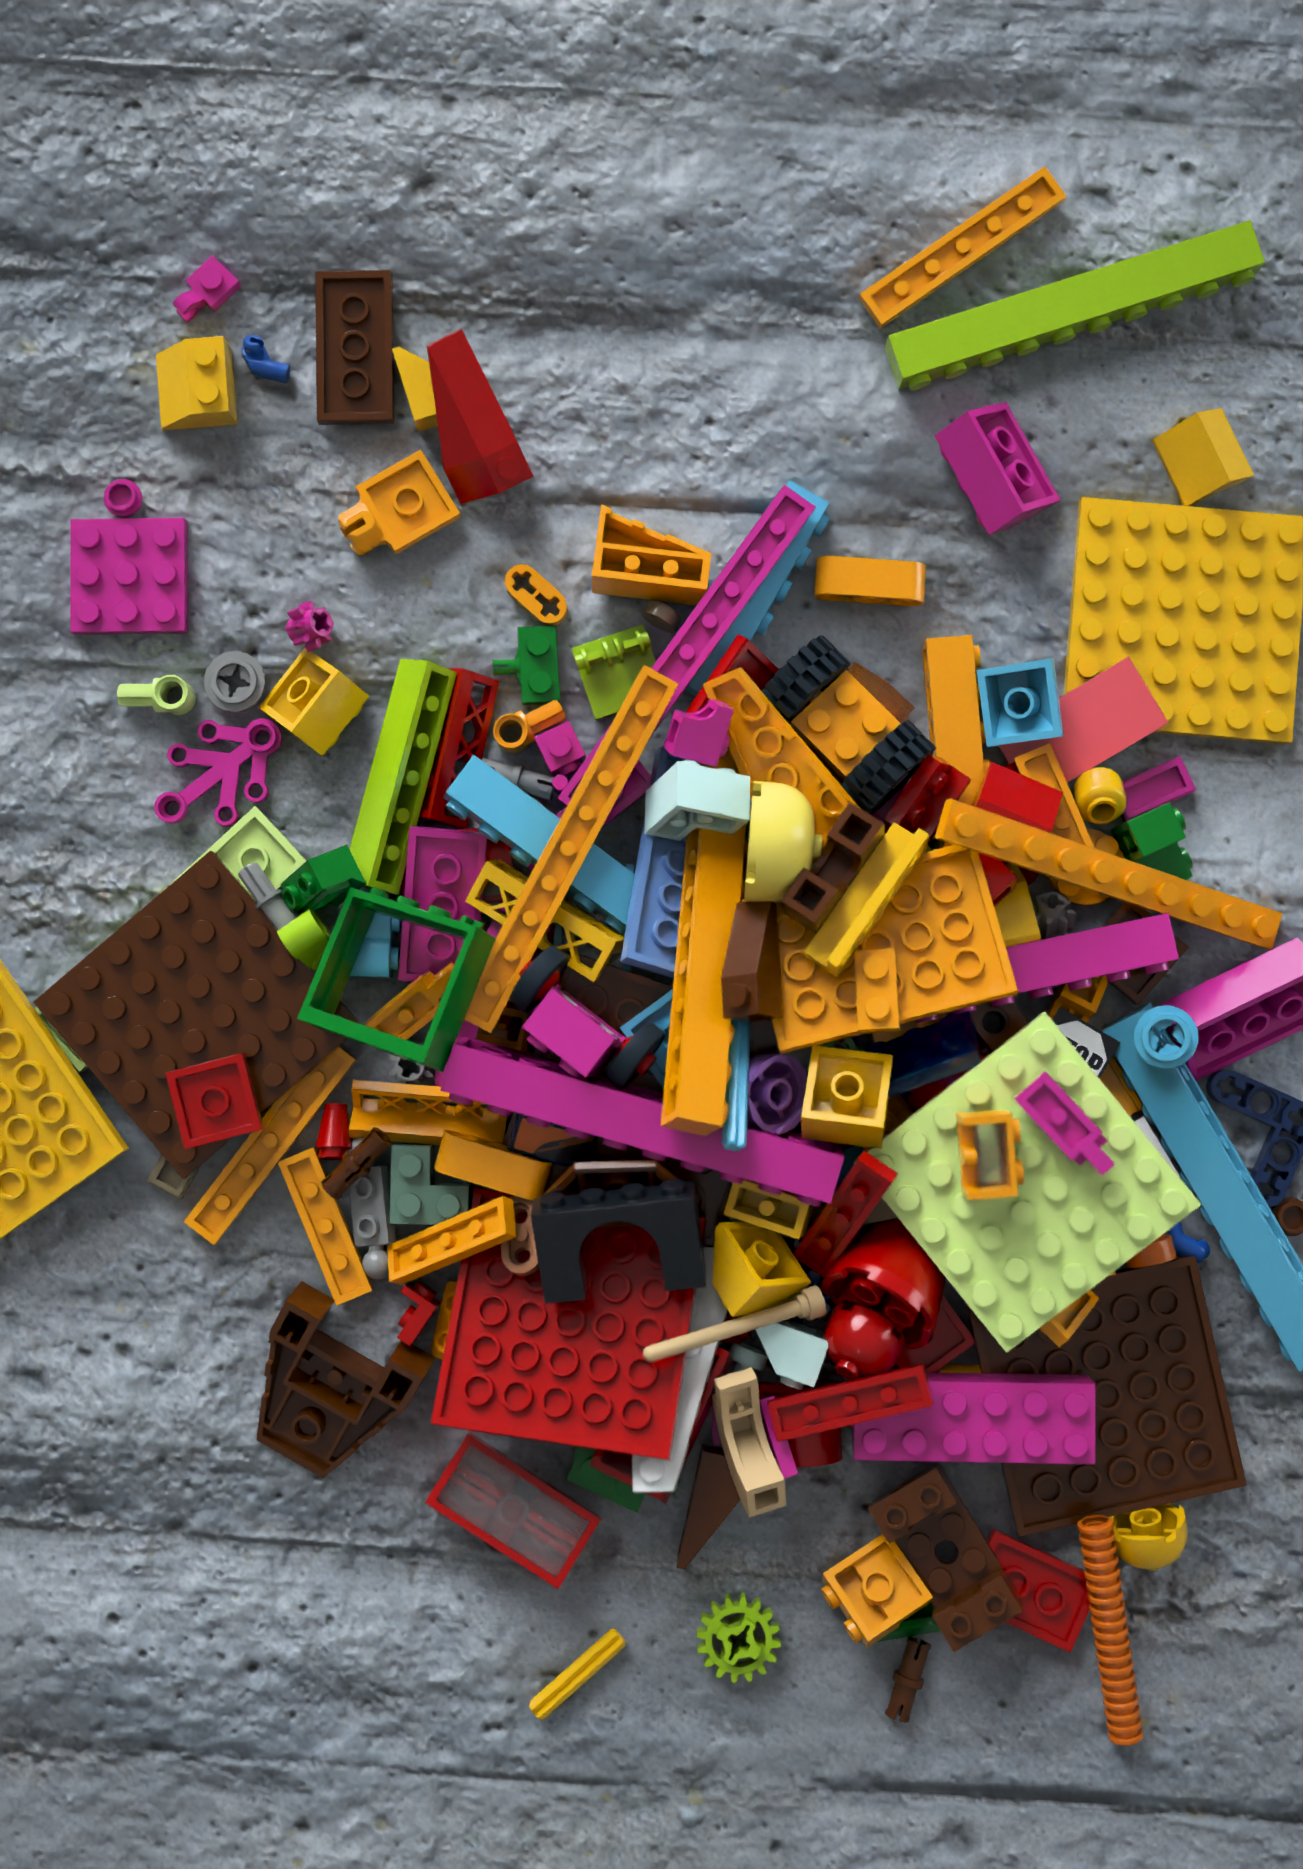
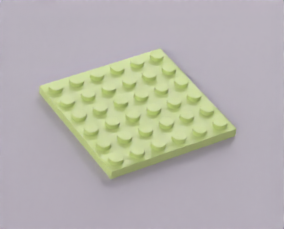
M1045 1011L884 1136L882 1149L870 1147L866 1151L898 1173L882 1196L883 1200L1006 1353L1201 1206V1203ZM1046 1071L1094 1122L1102 1131V1135L1107 1139V1142L1101 1149L1112 1159L1115 1165L1103 1176L1088 1160L1080 1166L1074 1159L1071 1161L1014 1099L1042 1072ZM1008 1110L1012 1113V1119H1018L1020 1125L1021 1141L1019 1144H1014L1015 1159L1021 1160L1023 1165L1024 1183L1017 1185L1018 1196L968 1200L962 1194L956 1112L970 1113ZM996 1123L977 1125L981 1182L1000 1181Z

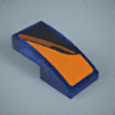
M516 1114L507 1147L509 1151L569 1168L576 1162L592 1161L598 1136L589 1134L587 1139L575 1137L564 1132L565 1126L550 1122L549 1127H541L527 1122V1115Z

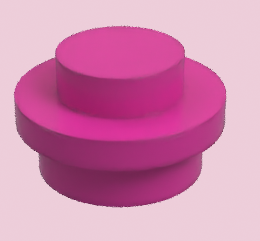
M115 480L107 486L104 492L106 508L117 517L126 518L133 516L142 506V492L130 480Z

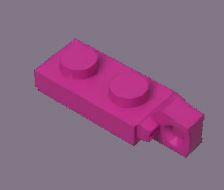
M1046 1071L1042 1072L1014 1098L1071 1161L1074 1159L1080 1166L1088 1160L1102 1176L1115 1165L1112 1159L1101 1149L1107 1142V1139L1102 1135V1131Z

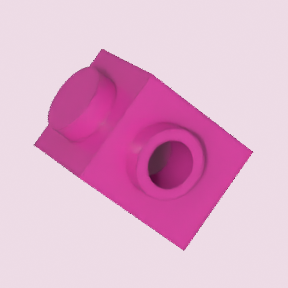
M569 720L534 737L552 776L564 775L568 777L576 773L586 759V755Z

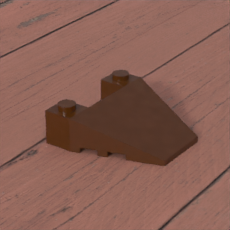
M301 1281L286 1299L269 1333L268 1343L271 1344L269 1360L265 1366L264 1376H266L265 1392L261 1398L256 1440L321 1478H325L356 1452L370 1437H374L395 1416L398 1417L407 1409L436 1358L413 1344L408 1346L403 1341H400L385 1367L377 1364L319 1330L334 1303V1299Z

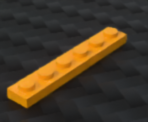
M1044 166L860 293L859 301L879 329L883 328L1064 203L1067 197Z
M340 1046L280 1097L262 1118L264 1129L254 1131L248 1136L184 1220V1223L211 1244L216 1245L358 1059Z

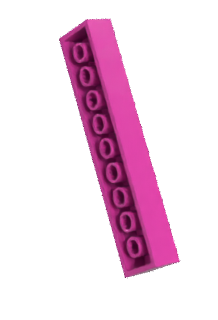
M463 1036L453 1044L441 1086V1091L450 1093L449 1099L458 1103L472 1105L473 1100L488 1104V1111L499 1115L510 1116L512 1111L527 1115L526 1121L537 1126L549 1127L551 1122L565 1126L564 1132L575 1137L587 1139L589 1134L603 1137V1144L616 1149L626 1150L627 1145L643 1149L642 1155L658 1161H665L666 1156L682 1160L680 1166L696 1172H704L705 1167L720 1171V1178L733 1183L742 1184L743 1179L758 1182V1189L771 1194L781 1195L782 1190L798 1194V1201L813 1206H820L821 1201L831 1204L844 1160V1154L839 1144L801 1138V1133L790 1130L786 1133L778 1134L770 1131L765 1132L748 1125L746 1147L738 1152L726 1150L722 1146L723 1127L707 1136L661 1127L664 1095L662 1093L631 1084L624 1089H620L610 1082L607 1077L600 1075L595 1077L579 1076L575 1078L558 1063Z

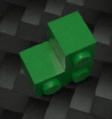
M1170 802L1110 829L1113 837L1118 842L1124 859L1185 880L1193 877L1190 871L1193 868L1190 855L1184 847L1180 848L1177 843L1186 838L1183 831L1186 829L1185 820L1177 808H1172Z

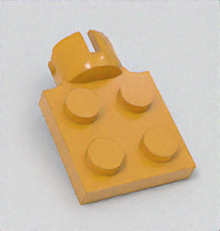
M420 449L355 486L360 500L357 505L341 513L338 516V522L344 537L350 540L351 548L358 555H364L379 545H388L396 555L458 520L461 516L453 500Z

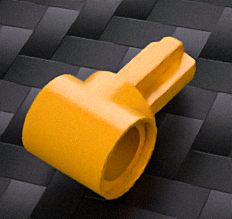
M553 700L525 715L520 710L514 714L501 716L494 724L493 734L502 750L508 753H519L529 744L535 742L534 735L564 721L566 716L560 703L557 700ZM509 725H517L522 728L521 738L514 743H508L502 739V731Z

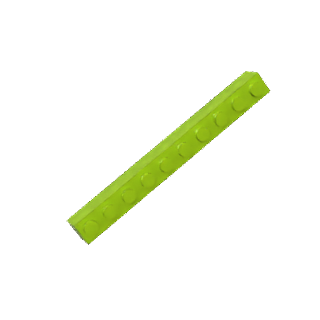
M1251 220L888 335L884 349L898 390L907 387L911 391L918 390L931 384L932 379L944 375L946 379L959 377L968 371L967 368L981 364L983 368L990 367L1003 361L1004 356L1016 352L1018 356L1028 355L1040 348L1039 345L1053 341L1054 345L1062 344L1072 340L1076 333L1088 329L1090 333L1100 332L1112 325L1111 322L1125 318L1126 322H1131L1142 318L1148 313V310L1161 307V310L1172 309L1182 304L1183 299L1196 295L1197 299H1203L1217 293L1220 287L1232 284L1234 288L1244 286L1255 279V275L1264 265L1265 261Z

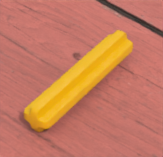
M611 1628L531 1699L529 1708L539 1720H544L617 1655L626 1645V1641L620 1632L615 1628Z

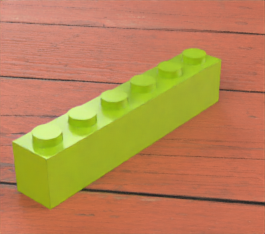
M400 659L350 845V851L366 882V885L363 887L368 889L374 887L386 893L396 895L399 894L407 864L409 827L417 826L457 672L427 660Z

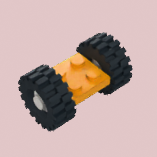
M820 635L816 639H812L807 646L804 645L799 649L795 656L788 659L787 663L782 668L780 667L775 673L776 675L766 683L765 688L761 691L796 733L844 780L841 786L863 811L872 815L907 784L926 756L934 754L936 746L909 720L901 724L848 672L851 666L850 661L824 636Z

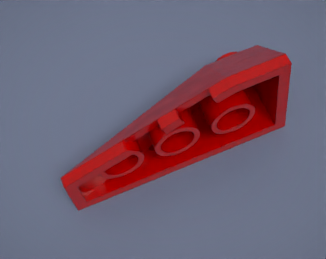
M459 329L426 345L443 470L460 504L502 493L534 477L463 330Z

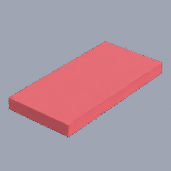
M1128 656L1059 698L1064 736L998 746L1010 764L1015 762V757L1050 743L1068 783L1169 722Z

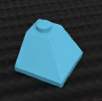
M1054 658L977 670L987 747L1064 736Z

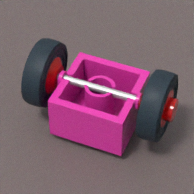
M554 946L548 947L535 960L531 959L519 973L521 977L509 998L514 1006L525 1013L530 1012L538 1005L522 1026V1028L530 1033L527 1040L544 1053L549 1051L557 1054L562 1058L558 1064L575 1078L579 1076H599L616 1054V1058L608 1069L606 1077L615 1086L624 1089L639 1074L644 1076L657 1060V1056L654 1054L661 1046L666 1034L649 1021L628 1039L621 1035L567 991L560 990L561 986L558 982L567 967L569 958Z

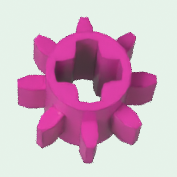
M308 601L300 604L298 608L287 612L290 619L285 630L293 641L294 646L305 644V648L309 652L320 648L322 644L332 640L329 634L332 631L334 622L325 607L314 609L313 602Z

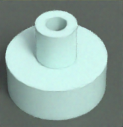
M732 1343L729 1350L732 1359L737 1361L734 1372L748 1368L764 1370L768 1360L767 1353L745 1343Z

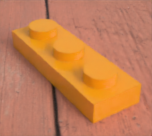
M1048 743L1015 757L1014 761L1021 775L1063 792L1051 833L1095 848L1051 744Z

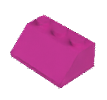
M1007 402L969 410L934 435L940 445V452L943 458L950 463L958 478L960 489L968 496L976 510L979 523L987 530L989 535L1010 529L1061 501Z

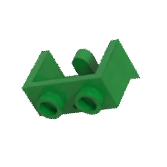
M344 845L308 859L285 879L280 886L284 902L295 914L300 911L304 913L309 909L315 911L328 904L338 907L345 901L350 887L359 890L366 885V882L348 845Z

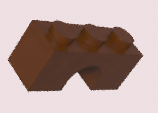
M849 803L827 834L826 846L821 856L811 867V871L803 868L782 898L781 903L784 914L816 934L885 836L884 823L854 804Z

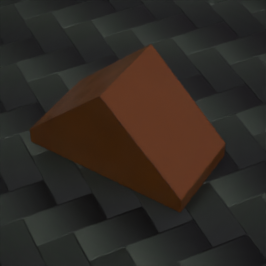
M505 1007L491 1033L478 1027L476 1040L518 1051L534 1053L535 1046L527 1040L530 1033L522 1028L532 1013H525L521 1010Z

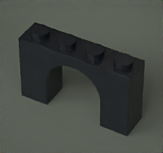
M670 1179L662 1182L660 1185L653 1186L633 1183L617 1190L603 1191L600 1188H589L583 1190L580 1194L572 1195L551 1192L534 1199L530 1216L545 1304L585 1300L588 1279L582 1243L586 1236L598 1226L618 1221L635 1224L653 1237L660 1252L665 1291L706 1287V1263L694 1181L684 1182L680 1179Z

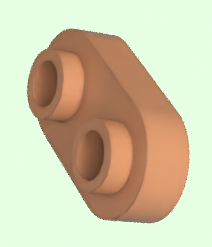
M512 1196L509 1199L513 1200L515 1219L520 1212H527L528 1218L522 1224H517L515 1221L516 1238L501 1243V1257L504 1265L510 1272L517 1276H529L539 1269L530 1216L534 1201ZM525 1250L530 1251L529 1260L525 1263H519V1253Z

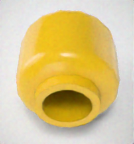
M1099 767L1092 768L1077 777L1073 785V795L1083 820L1093 824H1107L1123 814L1126 808V794L1123 781L1118 773L1112 769Z

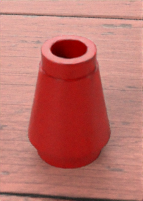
M324 1104V1112L315 1149L318 1150V1159L343 1160L342 1155L347 1150L352 1149L347 1104Z

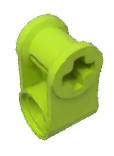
M309 909L282 927L277 933L291 955L316 972L329 941L330 932L313 910Z

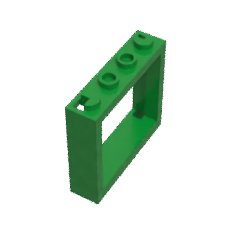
M350 887L297 1019L321 1030L444 1072L453 1044L457 1039L496 938L482 930L484 923L473 920L468 916L462 915L461 920L458 921L451 919L452 913L436 906L430 905L428 911L419 909L420 903L403 896H398L397 901L388 899V893L374 887L369 888L368 892ZM375 912L464 940L423 1046L334 1015Z

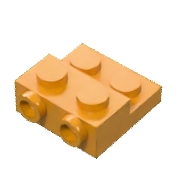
M883 1534L824 1572L822 1582L825 1586L820 1589L828 1605L833 1610L840 1607L848 1619L843 1622V1626L853 1642L857 1644L862 1640L866 1648H869L897 1629L902 1621L933 1601V1596L894 1541L889 1544Z

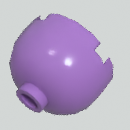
M778 1053L759 1054L749 1059L748 1126L765 1132L770 1131L781 1134L793 1129L801 1121L808 1075L797 1059Z

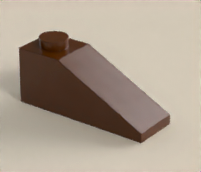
M747 901L737 903L721 975L723 1019L749 1023L783 1018L776 902Z
M701 1445L677 1554V1568L685 1570L740 1501L722 1448Z

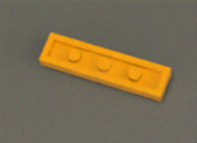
M312 1147L279 1161L278 1165L336 1306L373 1291L374 1287L363 1269L362 1258L358 1248L355 1247L353 1236L337 1199L331 1197L321 1186V1181L328 1175L322 1160L318 1159L317 1149Z
M504 1196L387 1245L389 1282L402 1285L516 1238L513 1200Z

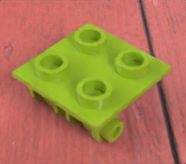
M643 624L571 648L595 720L617 713L642 666L646 665L652 668L656 660L651 649L652 645Z

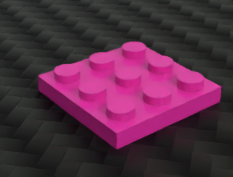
M185 518L71 519L70 632L74 635L188 633V521Z

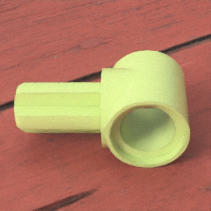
M166 675L161 678H154L152 684H120L117 690V699L120 706H153L155 712H170L174 715H183L194 707L196 694L194 689L180 677ZM176 686L182 687V698L177 703L168 704L167 694L169 690Z

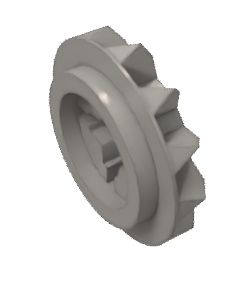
M239 651L226 652L217 656L209 664L204 676L205 691L209 699L217 707L227 712H245L246 709L258 704L262 693L266 690L265 673L258 661L249 654ZM239 670L241 672L240 678L250 686L238 687L232 696L231 686L221 680V678H234Z

